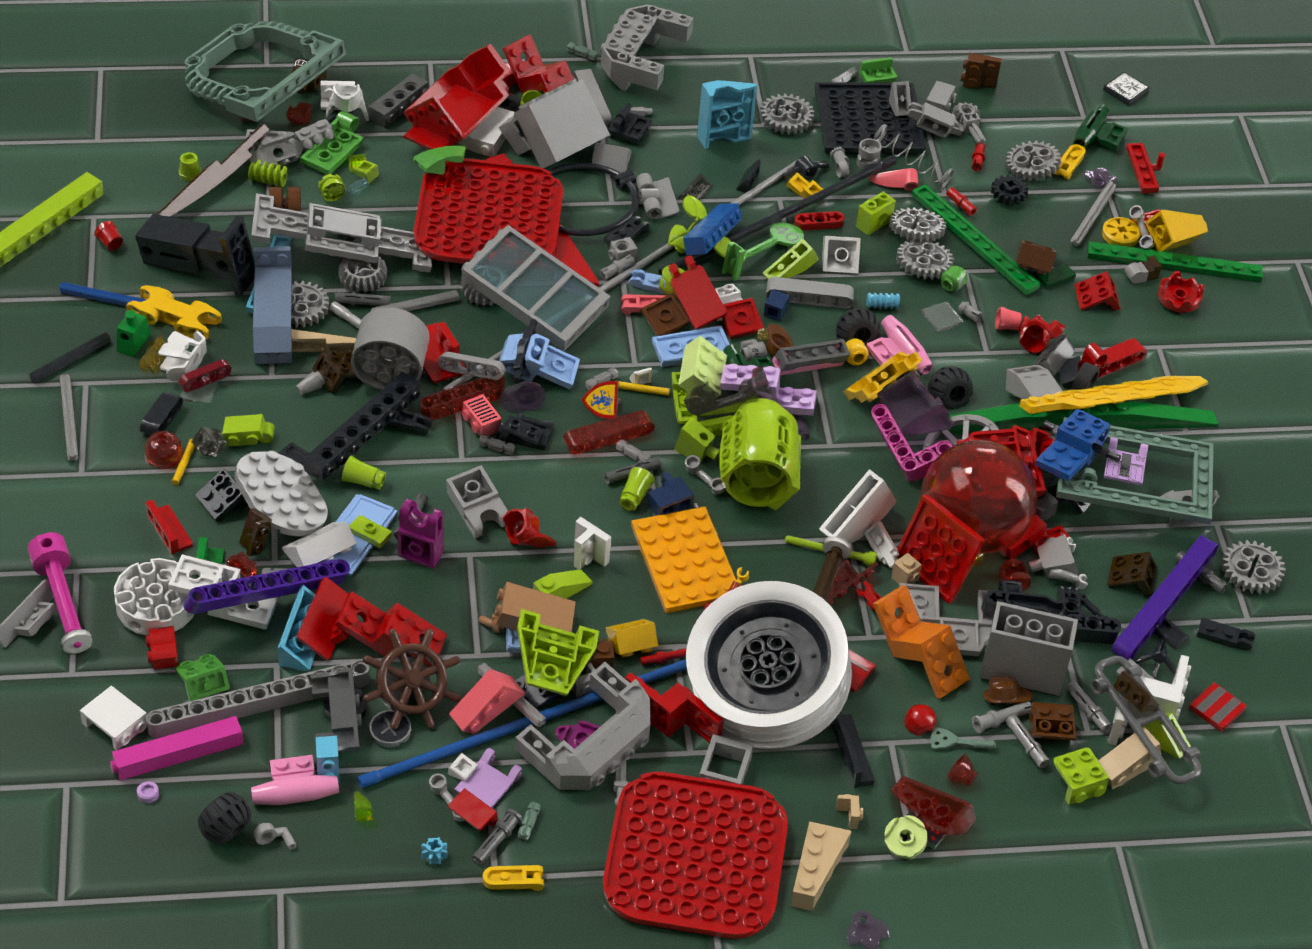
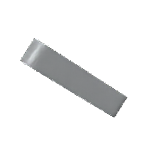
M592 70L573 71V78L576 81L584 80L606 127L612 124L611 114Z
M772 277L767 281V298L772 290L790 295L789 303L843 309L853 306L854 289L850 285Z

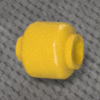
M851 339L846 342L850 353L847 362L853 366L863 364L869 355L863 341Z

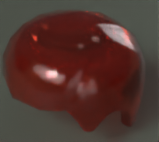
M298 102L295 108L290 105L285 112L286 118L293 124L309 122L312 117L311 104Z

